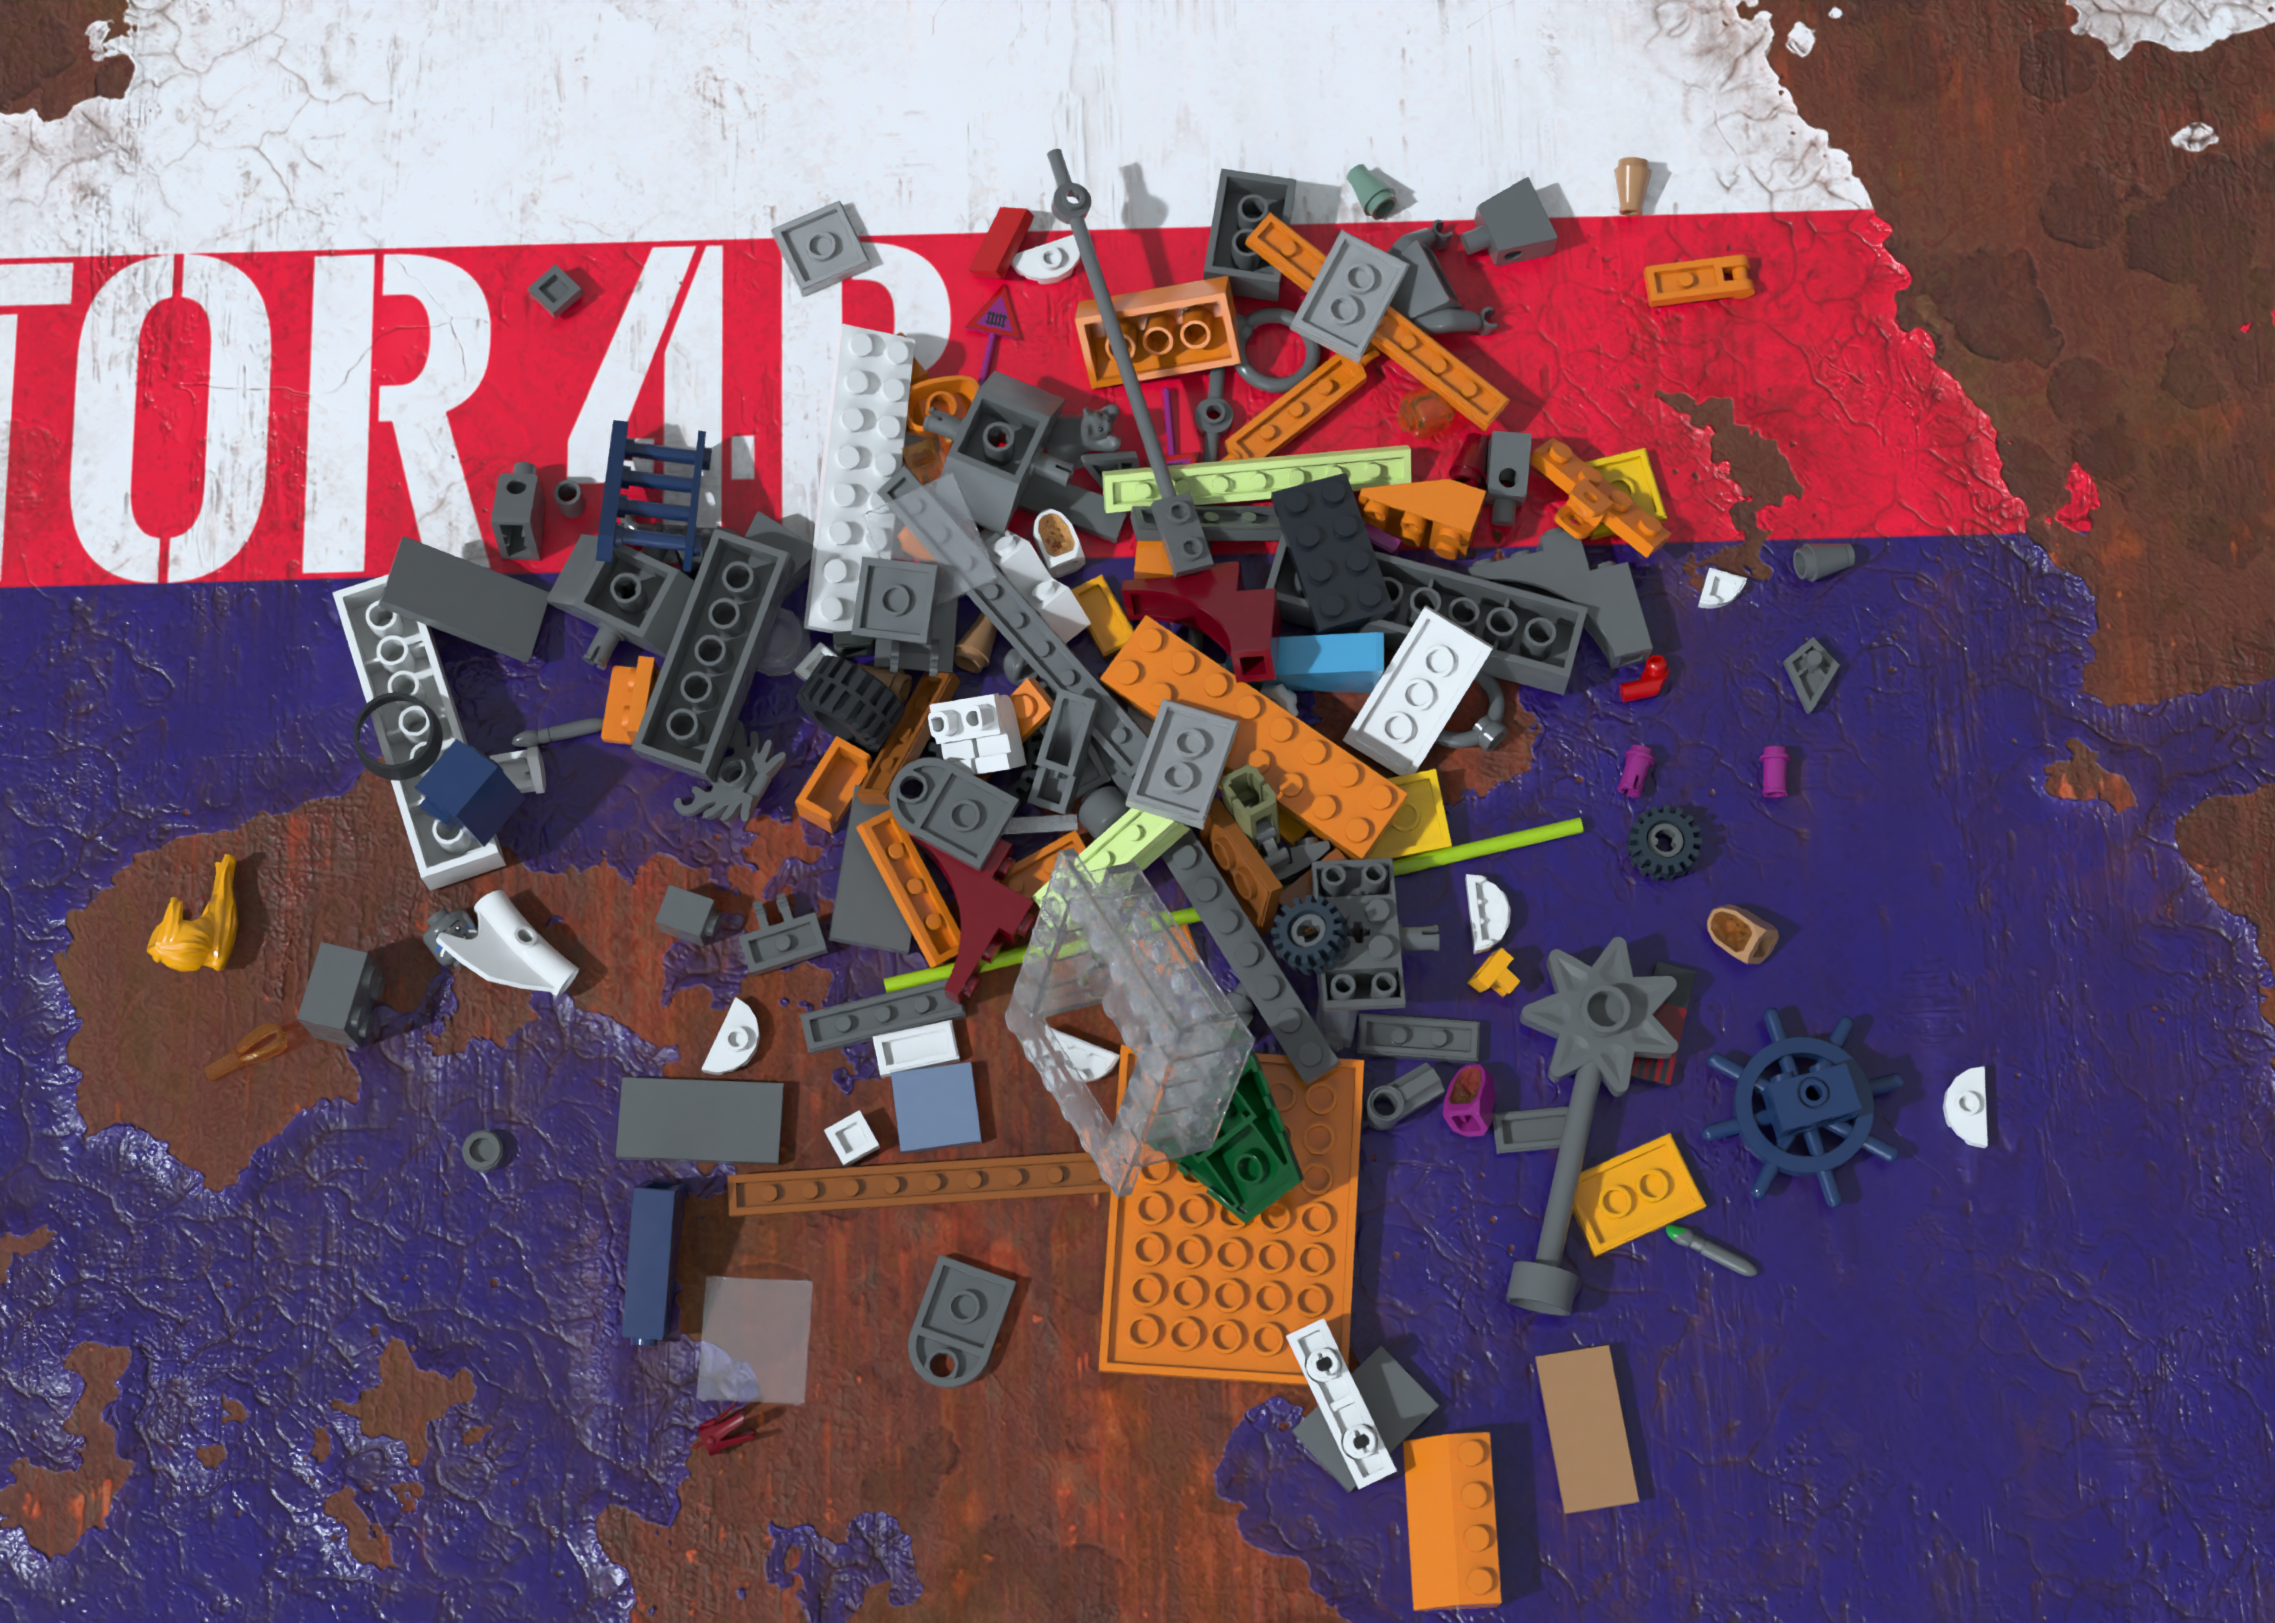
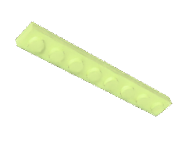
M1408 445L1167 466L1176 494L1181 495L1190 492L1194 505L1271 499V492L1342 473L1347 474L1352 491H1361L1362 488L1412 483L1411 449ZM1151 467L1102 471L1104 509L1106 513L1131 511L1132 506H1151L1153 501L1162 499Z

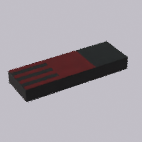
M1657 961L1653 976H1672L1675 978L1677 986L1672 995L1653 1016L1677 1041L1679 1048L1696 971ZM1678 1049L1670 1059L1634 1057L1630 1079L1669 1088Z

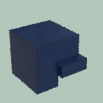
M458 739L451 744L414 787L425 798L419 807L427 815L450 831L457 825L463 833L484 847L526 797L505 775L504 770L497 762L473 746L468 747Z

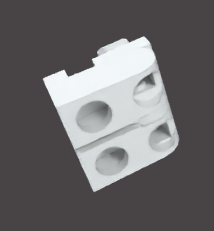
M996 693L930 705L931 713L928 715L931 735L936 739V744H941L943 760L972 775L1026 765L1015 708L1008 695Z

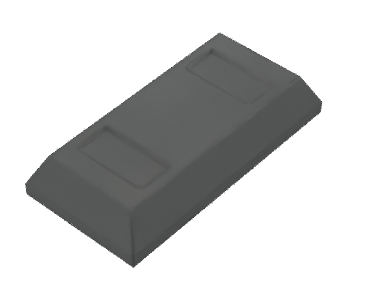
M1569 1106L1493 1113L1497 1154L1560 1148Z

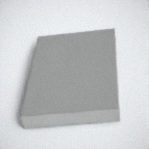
M1341 230L1293 319L1290 330L1359 364L1410 264Z
M1163 699L1128 793L1126 806L1204 829L1239 729V721Z

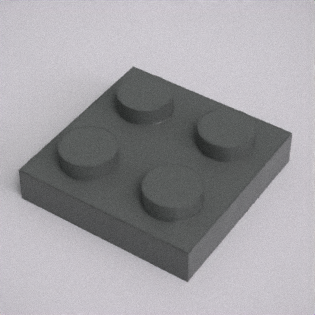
M862 557L851 635L931 645L942 567L932 564Z

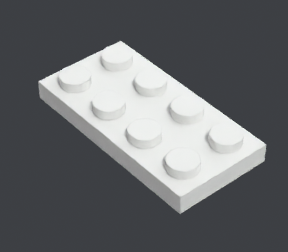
M1425 606L1342 741L1399 776L1416 773L1489 656L1493 646L1430 607Z

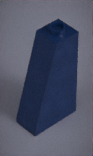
M646 1180L633 1189L622 1337H632L633 1344L655 1346L658 1344V1340H664L670 1333L687 1183Z

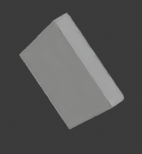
M840 200L771 229L772 236L802 298L871 268V262Z

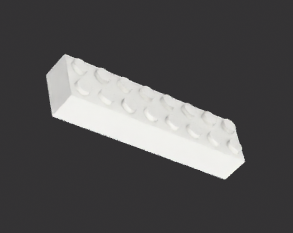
M388 575L333 592V596L366 702L368 703L377 696L386 693H406L418 698L430 707L437 715L442 726L443 742L435 762L416 777L400 781L391 780L420 876L431 891L506 866L496 834L484 847L463 833L457 825L450 831L419 807L425 798L414 787L456 739L467 746L468 744L431 627L378 607ZM396 701L387 703L370 714L386 764L395 765L407 762L417 756L425 747L429 738L430 723L426 712L420 705L407 701Z

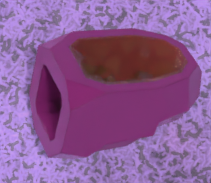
M1466 1065L1460 1069L1451 1079L1444 1099L1443 1117L1452 1131L1466 1137L1484 1136L1493 1121L1492 1111L1496 1098L1494 1077L1483 1065Z

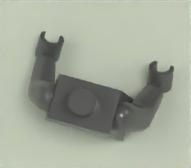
M1440 219L1435 220L1431 229L1424 228L1401 236L1387 253L1409 263L1410 266L1390 306L1427 335L1477 331L1483 336L1491 335L1499 326V323L1490 324L1485 319L1491 318L1495 310L1492 307H1485L1479 315L1474 311L1462 310L1463 306L1431 249V247L1440 250L1445 249L1450 242L1452 232L1447 234L1440 233L1444 222Z

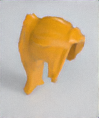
M225 854L222 862L215 863L216 875L213 892L200 918L193 921L183 920V901L178 900L177 897L170 898L163 921L156 926L147 947V953L152 955L155 962H162L167 967L180 972L198 971L202 966L211 967L216 971L224 970L232 954L239 924L233 891L236 859L232 854Z

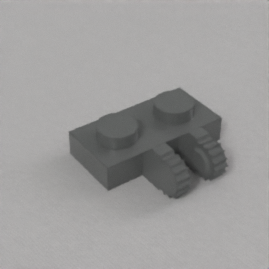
M781 893L776 895V903L779 912L783 915L784 922L769 926L765 905L762 904L761 900L753 902L760 930L738 936L751 977L828 953L816 913L813 912L793 919L786 895Z

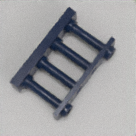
M613 420L596 561L612 562L614 547L630 544L685 551L683 571L691 572L692 556H701L703 533H695L702 470L710 471L712 448L705 447L706 431L698 430L697 448L693 450L637 443L635 438L627 437L629 422ZM633 458L689 464L694 465L693 478L632 471L631 466H624V462L632 461ZM629 486L691 493L690 506L627 499L628 495L621 494V489L629 490ZM626 515L688 522L687 535L624 528V524L617 523V517L625 518Z

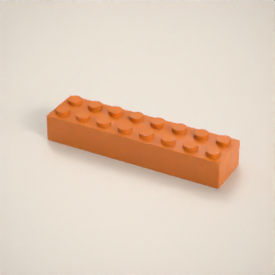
M1145 615L1100 678L1101 684L1110 694L1152 723L1155 722L1163 699L1239 721V729L1223 772L1230 774L1247 764L1256 767L1264 777L1265 783H1268L1275 792L1277 806L1280 811L1322 840H1329V844L1332 847L1338 848L1341 853L1351 860L1367 859L1407 803L1408 793L1247 683H1236L1235 675L1147 615Z

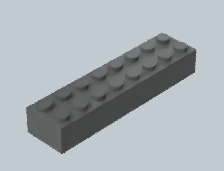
M1282 533L1265 589L1276 588L1282 621L1315 629ZM1374 551L1394 607L1393 617L1331 633L1383 632L1384 648L1398 651L1425 606H1428L1493 646L1479 672L1564 695L1588 607Z

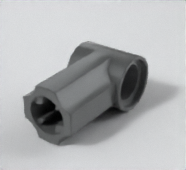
M1426 1062L1392 1083L1375 1088L1371 1092L1364 1108L1366 1122L1376 1130L1386 1131L1392 1129L1399 1120L1445 1093L1440 1077L1434 1068ZM1377 1101L1389 1102L1393 1106L1394 1113L1389 1116H1383L1375 1110L1374 1103Z

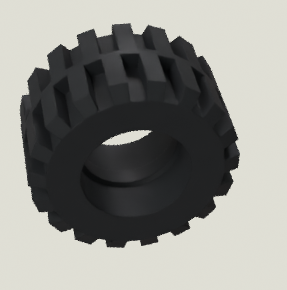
M830 655L823 656L796 695L801 708L815 723L834 737L838 736L867 752L875 753L879 751L905 713V709L898 697L878 678L846 659Z

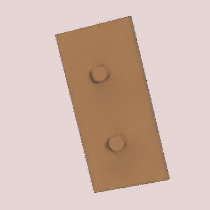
M1609 1345L1536 1356L1535 1361L1564 1515L1639 1503Z

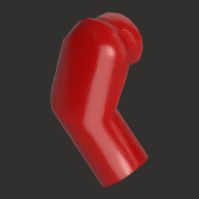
M1661 655L1650 656L1646 661V667L1639 680L1619 684L1623 703L1654 697L1661 692L1670 671L1665 657Z

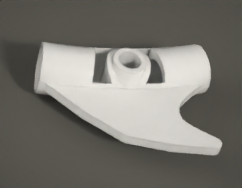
M502 890L487 894L475 905L474 912L478 918V936L476 938L463 939L446 933L438 934L436 941L460 963L487 981L522 989L547 991L559 997L566 991L579 972L578 967L554 949L527 922Z

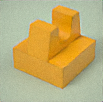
M1503 948L1494 951L1467 983L1478 993L1491 987L1502 997L1507 993L1510 994L1520 982L1506 968L1514 958Z

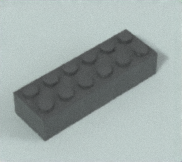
M716 528L714 529L631 748L641 759L712 783L715 782L796 566L789 552Z

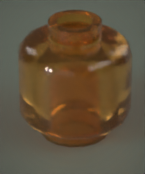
M1424 385L1401 397L1397 421L1404 432H1409L1416 439L1425 440L1451 427L1453 417L1456 415V409L1442 395Z

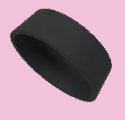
M392 692L377 696L362 708L355 721L354 740L360 761L371 773L383 779L400 781L422 774L435 762L442 747L443 731L437 715L430 707L412 695ZM396 701L418 704L428 716L430 733L425 747L417 756L401 764L389 765L373 760L363 751L359 743L360 732L364 722L373 711L387 703Z

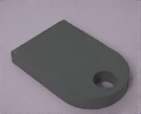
M921 758L910 762L897 773L889 791V804L892 814L903 830L980 872L1020 804L1019 799L939 758ZM911 779L919 780L924 785L922 794L915 799H907L901 794L903 784Z
M939 1255L908 1340V1353L911 1363L917 1374L924 1381L942 1389H957L969 1385L984 1372L1017 1285L1016 1281ZM946 1355L953 1359L955 1364L954 1370L949 1376L937 1377L931 1372V1363L937 1356Z

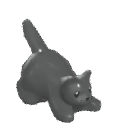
M1111 404L1098 410H1091L1085 407L1081 414L1061 413L1045 446L1047 454L1070 463H1075L1076 470L1084 467L1080 457L1088 454L1090 451L1115 452L1121 446V439L1113 433V423L1119 414V408L1115 404Z

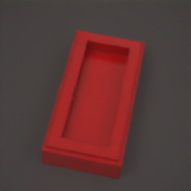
M1000 207L969 271L979 278L1004 279L1035 216L1027 208Z

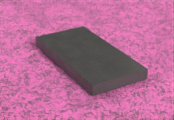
M403 536L399 542L378 607L527 663L533 652L548 602L546 600L550 592Z
M855 785L828 940L907 955L912 932L856 829V826L891 808L887 805L862 804L856 797L861 786ZM902 794L907 799L917 798L916 796ZM915 846L923 861L925 853Z
M622 1077L616 1158L618 1160L780 1166L785 1085L784 1083Z

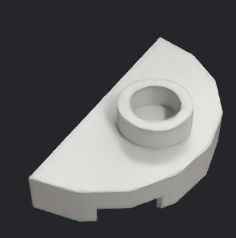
M1074 235L1017 253L1011 265L1018 275L1038 281V284L1057 283L1072 274L1074 267L1079 262L1080 253Z
M1466 874L1465 881L1475 955L1489 951L1502 940L1509 927L1511 909L1506 894L1500 891L1495 884L1487 881L1483 876Z
M735 997L702 1067L704 1073L723 1075V1073L735 1071L739 1067L747 1065L757 1052L760 1040L757 1018L750 1007L737 997Z
M1045 1026L1042 1040L1045 1058L1054 1072L1069 1081L1086 1083L1099 1080L1110 1073L1120 1060V1055Z
M1985 1066L1968 1069L1957 1076L1945 1092L1943 1112L1947 1125L1954 1130L1956 1135L1964 1139L1966 1144L1984 1149L1988 1146Z

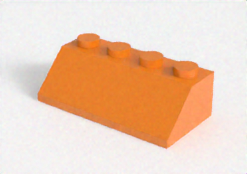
M1228 276L1110 296L1139 381L1241 364L1236 309ZM1096 300L1080 301L1075 315V323L1091 389L1123 384Z
M1490 1432L1445 1434L1403 1441L1413 1611L1498 1607L1502 1602Z

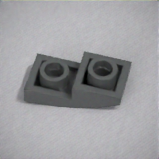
M1309 837L1294 842L1295 847L1289 848L1288 851L1290 855L1289 864L1274 872L1279 882L1285 885L1299 878L1311 869L1312 861H1321L1325 858L1330 850L1329 840L1319 842L1318 837Z

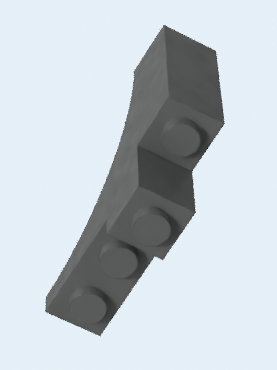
M1562 527L1550 529L1543 536H1540L1535 553L1532 550H1522L1512 554L1508 559L1495 561L1493 558L1482 559L1468 568L1467 575L1588 607L1583 627L1601 648L1609 663L1610 670L1646 662L1651 655L1653 646L1628 562L1616 564L1614 561L1603 562L1596 565L1593 570H1590L1581 539H1575Z

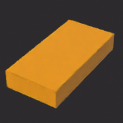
M1101 574L1072 589L1071 592L1091 622L1086 629L1105 661L1119 653L1134 632V629Z

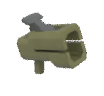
M1248 764L1222 777L1223 803L1228 812L1273 873L1286 867L1290 862V855L1286 847L1278 850L1280 825L1275 792L1268 783H1265V779L1258 769Z

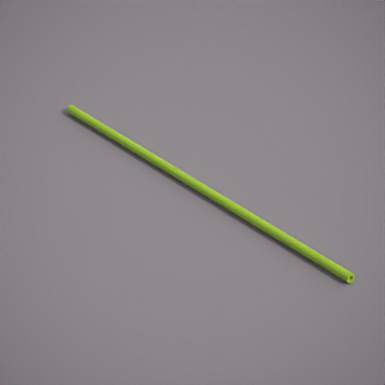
M1578 817L1393 860L1394 876L1583 833V824L1581 818ZM1291 884L1283 886L1282 891L1285 890ZM1194 907L1013 948L999 952L992 964L988 962L984 964L980 973L1175 928L1185 924H1192L1202 920ZM955 962L884 978L886 993L948 979Z

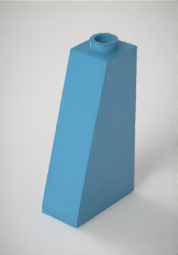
M1384 633L1280 637L1276 680L1245 683L1254 689H1262L1263 684H1283L1287 690L1372 693L1384 672ZM1226 654V670L1235 675L1231 658Z

